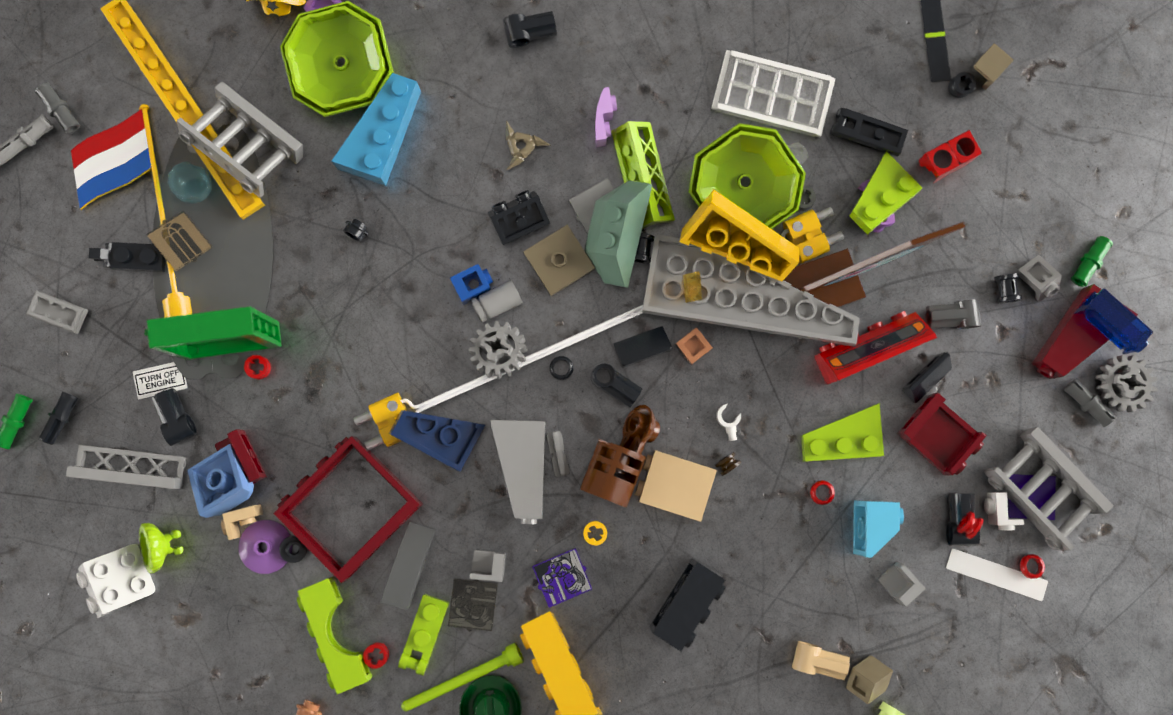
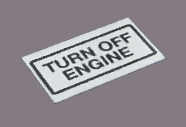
M174 362L133 371L138 400L155 396V394L171 388L176 389V391L187 388L186 378L180 373Z

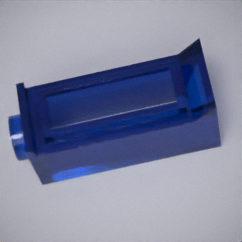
M1105 288L1101 289L1098 294L1095 291L1092 292L1073 313L1084 314V318L1120 350L1124 349L1122 354L1139 353L1149 344L1147 339L1153 334V331Z

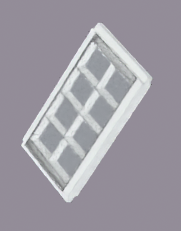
M726 50L711 109L716 110V112L812 137H821L836 78L737 51Z

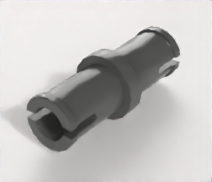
M48 82L36 87L35 93L46 105L47 113L51 117H55L66 134L76 132L81 127V124L69 111L67 102L59 98Z
M1077 378L1064 388V391L1069 393L1081 405L1080 408L1084 412L1088 411L1103 427L1108 426L1117 417L1100 401V397L1097 394H1092Z

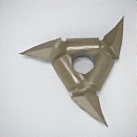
M506 120L505 137L508 140L507 143L513 156L506 170L522 163L523 159H526L535 149V146H551L535 135L514 133V130ZM518 142H524L526 144V146L523 149H518L516 147Z

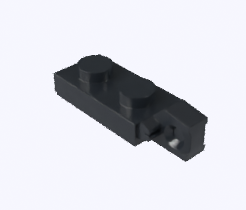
M112 242L105 243V249L89 248L88 258L104 262L103 267L113 270L165 272L166 258L155 244Z

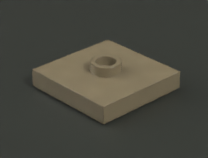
M568 224L523 251L551 297L595 270L594 265Z

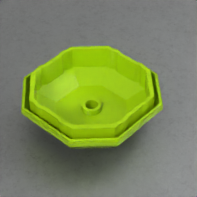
M350 1L298 14L280 45L293 98L324 117L370 106L394 72L381 20ZM344 58L345 64L342 67H338V60Z
M738 123L695 154L688 192L700 207L714 189L760 222L773 229L799 210L806 172L776 129ZM743 177H749L750 184L744 187L741 185Z

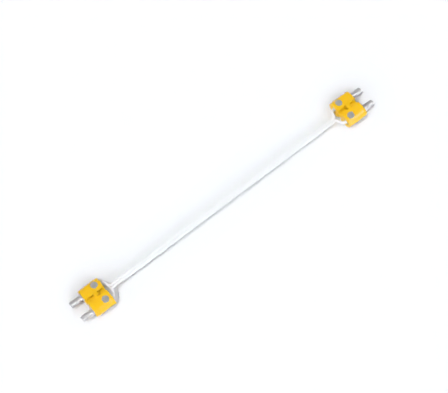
M831 207L817 213L811 209L783 222L784 231L781 236L785 238L786 235L788 240L799 248L800 264L829 252V245L844 239L841 231L827 237L821 231L820 221L834 215ZM643 305L526 356V361H519L518 365L523 367L642 314ZM495 373L490 378L483 375L418 405H413L408 399H402L397 392L368 405L369 411L353 419L357 426L373 419L379 428V436L364 442L367 450L384 443L386 447H390L401 442V440L390 435L389 432L401 410L407 411L404 403H407L412 409H417L415 412L419 413L497 378Z

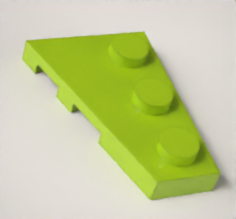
M886 151L849 216L868 235L922 190V187Z
M880 403L801 435L803 462L884 456Z

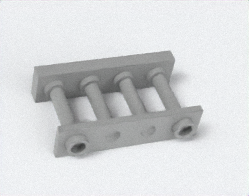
M221 81L215 87L216 104L193 125H189L182 118H179L177 120L178 135L187 145H194L237 179L245 191L248 193L253 192L261 198L264 195L263 182L261 180L283 159L289 158L297 164L303 158V144ZM224 111H229L236 117V120L212 142L200 133ZM244 127H249L255 131L257 135L232 158L221 150ZM270 143L277 151L255 172L250 173L241 166L262 144Z
M1039 427L1026 429L1019 436L1025 442V447L1002 470L999 467L987 468L984 473L989 477L988 481L995 489L1007 493V497L1046 537L1045 542L1051 548L1071 551L1074 546L1066 537L1089 513H1108L1114 505ZM1032 454H1036L1043 461V467L1019 489L1009 478ZM1052 473L1056 474L1062 481V486L1038 509L1028 497ZM1070 493H1073L1080 499L1081 506L1057 529L1047 517Z

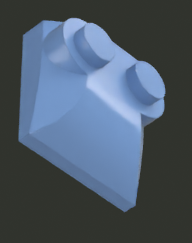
M232 444L225 446L187 470L199 516L205 518L220 516L245 502L252 495L253 482H250L248 477L245 476Z

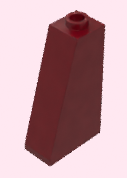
M1095 284L1084 287L1032 364L1039 368L1038 372L1046 378L1064 377L1136 319L1138 314Z

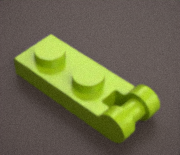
M423 594L398 664L399 668L404 670L410 668L416 670V674L424 676L450 602ZM413 650L423 653L420 660L411 657Z

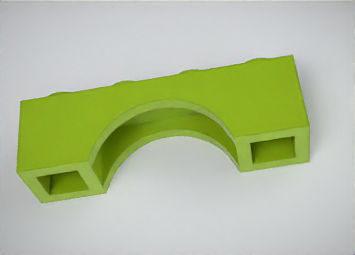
M334 576L297 591L299 597H297L298 606L302 612H306L309 620L307 622L308 632L312 638L315 637L319 646L316 649L318 658L321 663H325L329 672L326 674L330 688H335L336 693L340 694L368 682L373 676L363 660L364 653L345 649L336 641L332 633L331 621L333 614L343 602Z

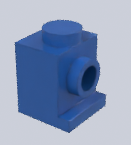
M479 264L450 277L463 305L471 301L472 298H477L479 295L491 290L489 284L493 283L487 268L481 270ZM471 281L479 282V286L475 289H471L469 284Z

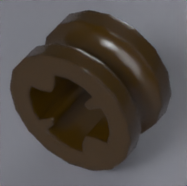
M735 452L730 453L715 464L716 468L719 467L721 469L720 474L722 476L742 463L740 460L735 459Z

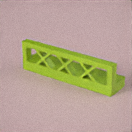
M628 121L612 130L624 183L635 181L652 184L651 179H653L657 185V191L653 187L651 189L642 229L655 223L675 221L650 122ZM638 130H643L645 141L640 138ZM645 154L650 158L651 166L646 162ZM657 204L663 208L664 216L659 215Z

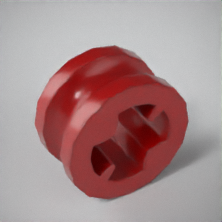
M252 355L245 361L244 371L251 378L264 379L271 371V363L263 356ZM259 360L260 364L264 365L263 370H259V374L252 370V364L256 365L255 361Z
M970 511L960 521L957 532L966 533V538L972 539L981 529L984 520L981 517L975 518V513Z
M380 642L370 644L363 654L365 664L372 669L382 667L389 659L388 647ZM376 648L381 650L379 654L383 653V658H380L377 663L372 661L374 657L370 658V653L374 652Z

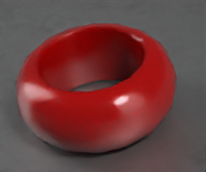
M821 480L812 485L810 495L815 503L826 505L834 499L835 490L831 483ZM820 485H825L829 489V496L825 500H820L816 496V489Z
M1027 554L1020 561V570L1025 577L1037 579L1043 575L1045 564L1038 555ZM1030 559L1036 561L1038 565V570L1035 574L1030 573L1027 569V562Z

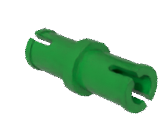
M1098 236L1089 252L1082 256V263L1071 277V281L1077 286L1086 287L1095 271L1102 267V260L1113 246V242L1107 237Z
M15 394L7 415H3L1 418L3 422L0 427L1 448H11L19 428H23L25 424L23 419L33 399L22 394Z

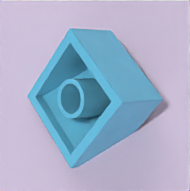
M854 500L853 554L872 558L900 531V524L902 525L904 521V512L900 508V502Z

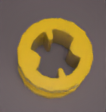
M599 521L589 522L583 531L584 539L591 545H600L607 538V529ZM594 525L597 529L602 528L603 534H600L601 539L597 541L594 537L589 538L587 535L588 532H591L589 528Z

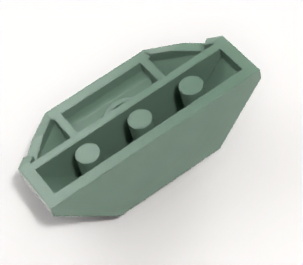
M627 181L595 202L584 251L604 283L626 288L629 286L652 184Z

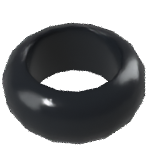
M558 356L551 361L549 371L555 379L565 380L572 375L574 365L568 357ZM558 361L568 363L569 370L565 375L555 373L554 366Z

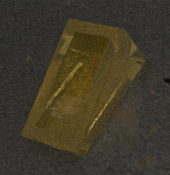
M700 272L682 275L681 286L686 303L701 300Z

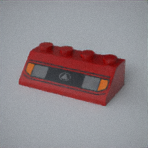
M903 311L890 317L891 323L883 326L882 321L866 327L868 333L861 336L858 334L855 346L842 344L835 346L834 343H829L820 347L821 353L815 355L814 358L826 385L931 341L937 338V336L916 312L907 315Z

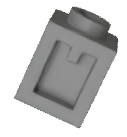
M1040 255L1018 269L1019 277L1036 291L1035 299L1038 302H1041L1046 297H1053L1059 291L1061 274Z

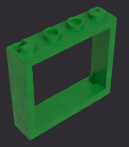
M251 306L147 320V328L144 332V336L148 337L150 349L186 360L282 347L279 321Z

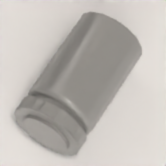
M512 280L479 295L478 298L474 297L471 299L473 308L482 323L487 321V318L492 319L523 304Z

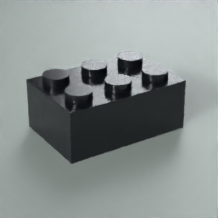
M692 558L649 627L652 633L680 652L684 647L689 648L696 637L694 630L699 623L703 625L711 613V610L708 608L714 599L718 601L726 588L723 585L725 579Z

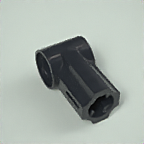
M552 11L530 16L512 14L503 19L509 47L512 48L525 46L531 40L557 35Z
M607 363L596 366L591 372V382L595 387L604 390L629 408H631L643 390ZM604 369L609 372L610 380L608 383L598 381L596 377L598 370Z
M176 389L163 390L151 397L162 422L160 425L162 435L170 446L197 434L195 423L191 416L185 412Z
M949 493L950 522L946 526L948 545L978 546L980 543V530L972 539L966 538V533L957 532V527L963 517L970 511L975 513V494Z

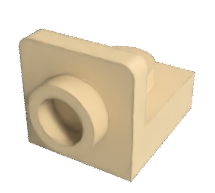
M261 504L222 514L221 528L224 535L228 536V540L241 537L238 521L240 526L256 522L255 517L263 515Z

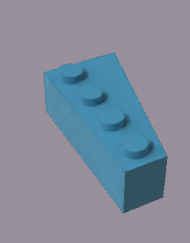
M394 73L391 74L331 162L337 170L384 186L387 185L421 93L417 81Z

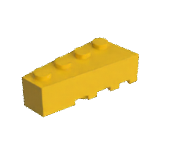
M714 189L682 228L680 243L685 245L690 243L700 247L701 251L709 254L712 252L726 257L727 261L747 265L750 267V270L779 281H783L799 263V248Z
M549 611L523 624L521 628L524 633L520 634L521 640L527 650L531 648L535 656L531 660L537 674L540 675L542 673L546 680L543 688L549 700L554 699L558 710L555 711V714L603 715L599 706L595 707L592 701L593 694L585 679H582L580 675V667L573 654H570L568 650L570 647L554 614Z

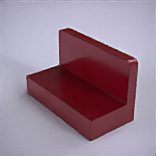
M236 429L227 434L228 438L215 444L217 451L232 444L245 476L253 484L267 478L244 430Z

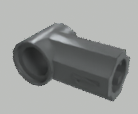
M963 300L954 302V304L927 306L925 313L926 324L931 329L948 327L969 329L981 327L979 300Z

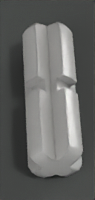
M560 431L549 432L546 434L549 453L553 455L550 458L554 476L568 475L569 467L566 454L563 455L565 448L562 434Z

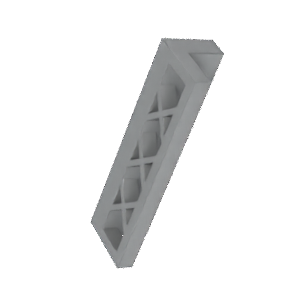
M79 445L76 466H67L66 477L183 489L187 457ZM87 451L95 452L101 460L93 468L84 467ZM103 453H108V454H110V455H108L107 457H105V456L103 455ZM116 455H121L127 462V465L119 471L115 470L109 463ZM129 456H134L136 458L131 460ZM143 458H148L154 466L146 474L141 473L135 465ZM155 459H160V460H163V461H161V462L158 464ZM169 461L179 462L176 477L167 476L161 467ZM103 465H105L107 469H100V468H101ZM131 468L134 472H126V471ZM156 471H158V473H159L160 475H152V474L155 473Z

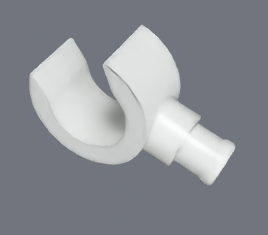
M724 404L717 410L716 420L719 425L725 427L729 441L737 440L736 425L741 420V414H738L732 423L724 422L721 416L722 411L727 406V404Z

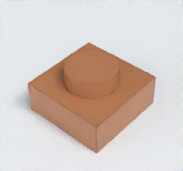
M697 327L675 344L691 365L713 348Z

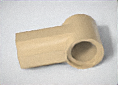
M798 641L792 669L815 675L818 673L845 680L850 667V657L823 650L817 645Z

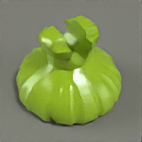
M142 523L140 525L139 543L141 556L148 573L157 572L162 567L166 555L172 553L180 555L183 553V546L170 547L172 539L181 537L179 530L175 529L171 530L170 534H163L151 523Z

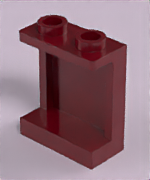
M933 393L925 399L896 434L943 475H958L967 466L965 461L971 454L975 455L983 447L984 443L982 441L987 435L973 429L944 404L946 399L939 393Z

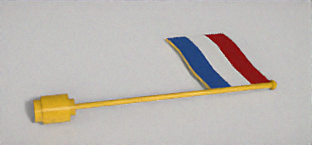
M147 104L140 105L138 112L120 124L88 137L71 150L81 210L97 198L132 183L152 169L161 227L166 225L148 117L150 107ZM167 229L162 231L163 239L168 237ZM167 238V239L165 240V242H166V243L169 245V247H170L169 238ZM167 260L172 293L162 300L164 316L173 317L192 314L190 297L184 296L182 292H177L174 268Z

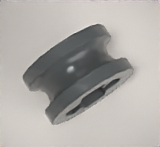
M803 186L802 195L804 193L809 195V203H800V211L809 210L816 201V193L809 186Z

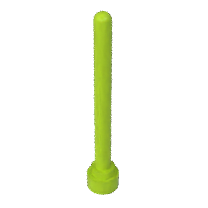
M516 642L505 647L506 650L502 651V655L403 701L401 704L402 710L410 711L505 665L516 667L524 663L519 646Z

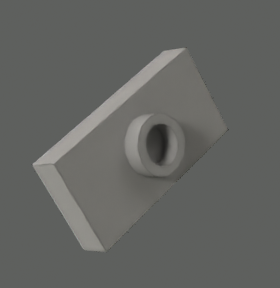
M36 290L25 315L79 334L88 310Z

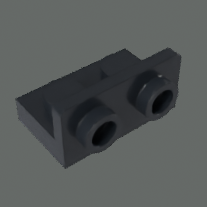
M526 190L520 192L515 196V200L508 203L506 201L499 202L491 207V211L487 212L503 245L550 224L541 200L535 191L530 192Z

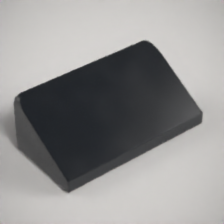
M663 326L613 343L622 368L673 349Z
M943 352L936 355L902 388V391L914 403L922 399L952 369L950 354Z

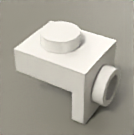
M987 492V498L984 500V510L988 514V524L998 525V530H1015V525H1024V519H1008L1007 493Z

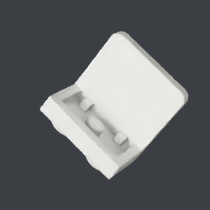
M131 544L82 563L78 568L79 572L76 573L78 583L81 588L86 587L89 598L86 599L88 608L92 614L96 613L98 618L155 592L154 583L144 566L143 557L138 545Z

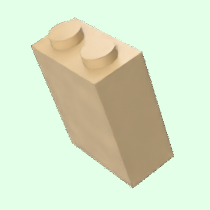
M656 450L653 451L652 455L647 454L643 470H646L647 473L644 481L639 480L635 495L639 496L638 502L701 522L717 470Z

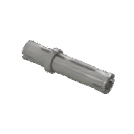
M42 114L26 127L17 129V133L0 145V166L23 149L35 145L36 140L54 128L52 123Z

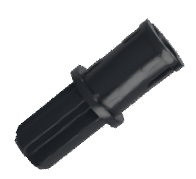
M62 391L52 413H48L50 418L39 436L42 442L50 445L55 443L64 424L69 423L68 418L79 398Z

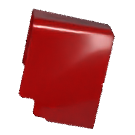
M968 130L926 152L919 159L921 167L925 166L929 172H933L937 178L934 181L935 183L968 165L981 155L982 151L972 133ZM957 144L960 146L965 156L961 155L957 151ZM945 150L950 153L952 162L949 167L939 168L935 165L933 157L937 151Z

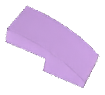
M609 87L603 89L597 106L595 120L596 148L606 146L607 138L611 137L609 120L613 118V111H617L615 95L610 96Z

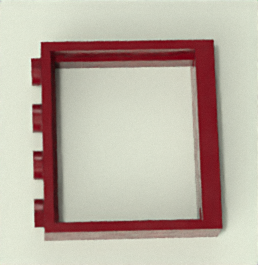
M351 436L349 439L345 437L341 442H338L335 446L337 451L330 458L328 456L322 458L315 466L318 470L311 476L306 475L296 485L298 489L291 496L289 494L284 496L277 505L279 508L273 513L341 583L347 581L423 505L354 436ZM356 450L407 503L343 566L291 512Z

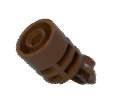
M647 405L635 407L627 416L620 446L598 439L580 490L627 508L646 459L645 456L641 455L646 442H653L660 431V424L655 420L652 410Z

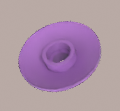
M260 520L248 526L242 533L238 546L239 555L244 565L251 571L260 574L273 573L283 568L287 561L283 560L280 556L279 546L286 537L291 536L289 531L282 524L273 520ZM261 542H264L267 545V550L265 552H261L259 550V545ZM293 545L289 547L290 554H292Z

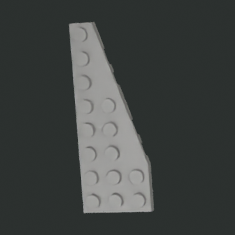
M655 234L642 313L848 346H855L857 344L860 318L832 304L829 305L813 297L814 295L806 291L802 292L784 280L779 281L750 270L749 266L739 262L736 264L727 261L726 257L716 253H706L701 251L700 247L690 243L689 245L680 243V238Z

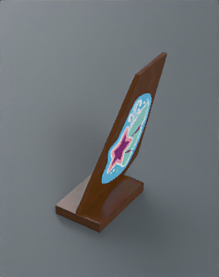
M961 222L915 238L855 265L847 248L796 266L784 281L802 292L806 291L814 295V298L829 305L841 307L866 297L858 276L859 274L883 266L964 228L965 224Z

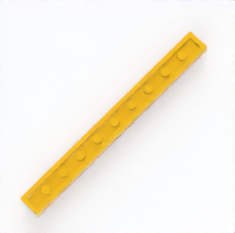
M112 0L101 7V11L175 121L177 122L179 118H182L189 125H193L204 115L129 2L127 0ZM211 124L200 132L211 142L218 136ZM192 145L240 218L244 220L265 206L260 197L253 192L248 193L245 191L237 179ZM224 145L221 150L232 158V155Z

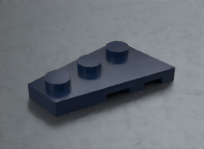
M401 410L389 434L461 472L485 425Z

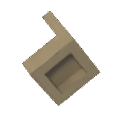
M995 43L973 66L974 69L987 79L982 86L985 90L1014 61Z
M868 656L852 668L846 689L866 704H869L887 690L893 670L875 657Z

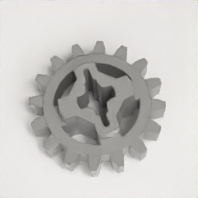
M495 321V325L492 328L487 323L485 324L486 330L484 332L479 329L476 331L479 336L478 339L471 338L470 340L475 346L469 348L470 354L473 355L470 359L473 365H477L478 372L482 373L485 371L488 378L495 373L497 378L501 379L504 372L510 377L512 376L511 369L514 368L519 371L518 362L526 361L525 356L522 354L528 351L526 345L523 344L525 338L523 335H519L520 332L517 327L511 330L509 322H506L501 327L499 321ZM510 338H511V339L514 341V343H515V349L512 348L511 345H509V344H510V341H509ZM482 351L487 355V361L483 360Z
M1120 355L1117 356V359H1108V365L1100 366L1103 374L1096 376V379L1101 381V385L1096 386V389L1103 390L1100 399L1109 400L1107 407L1116 406V411L1118 412L1125 410L1127 412H1134L1136 409L1145 408V402L1154 400L1150 392L1158 390L1152 386V382L1158 379L1157 377L1150 376V373L1154 370L1153 367H1144L1146 364L1145 359L1137 361L1136 355L1128 357ZM1122 366V369H1119L1118 374L1115 375L1114 372ZM1139 392L1138 396L1135 399L1131 400L1135 397V393Z

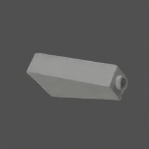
M491 420V428L514 517L520 518L521 524H537V519L543 518L546 422Z

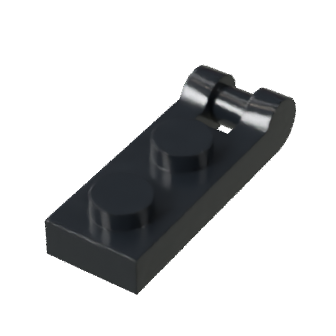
M838 108L836 114L837 122L832 125L831 135L838 138H846L883 152L887 151L889 154L897 157L901 154L909 130L846 108ZM847 122L855 123L853 129L846 127Z

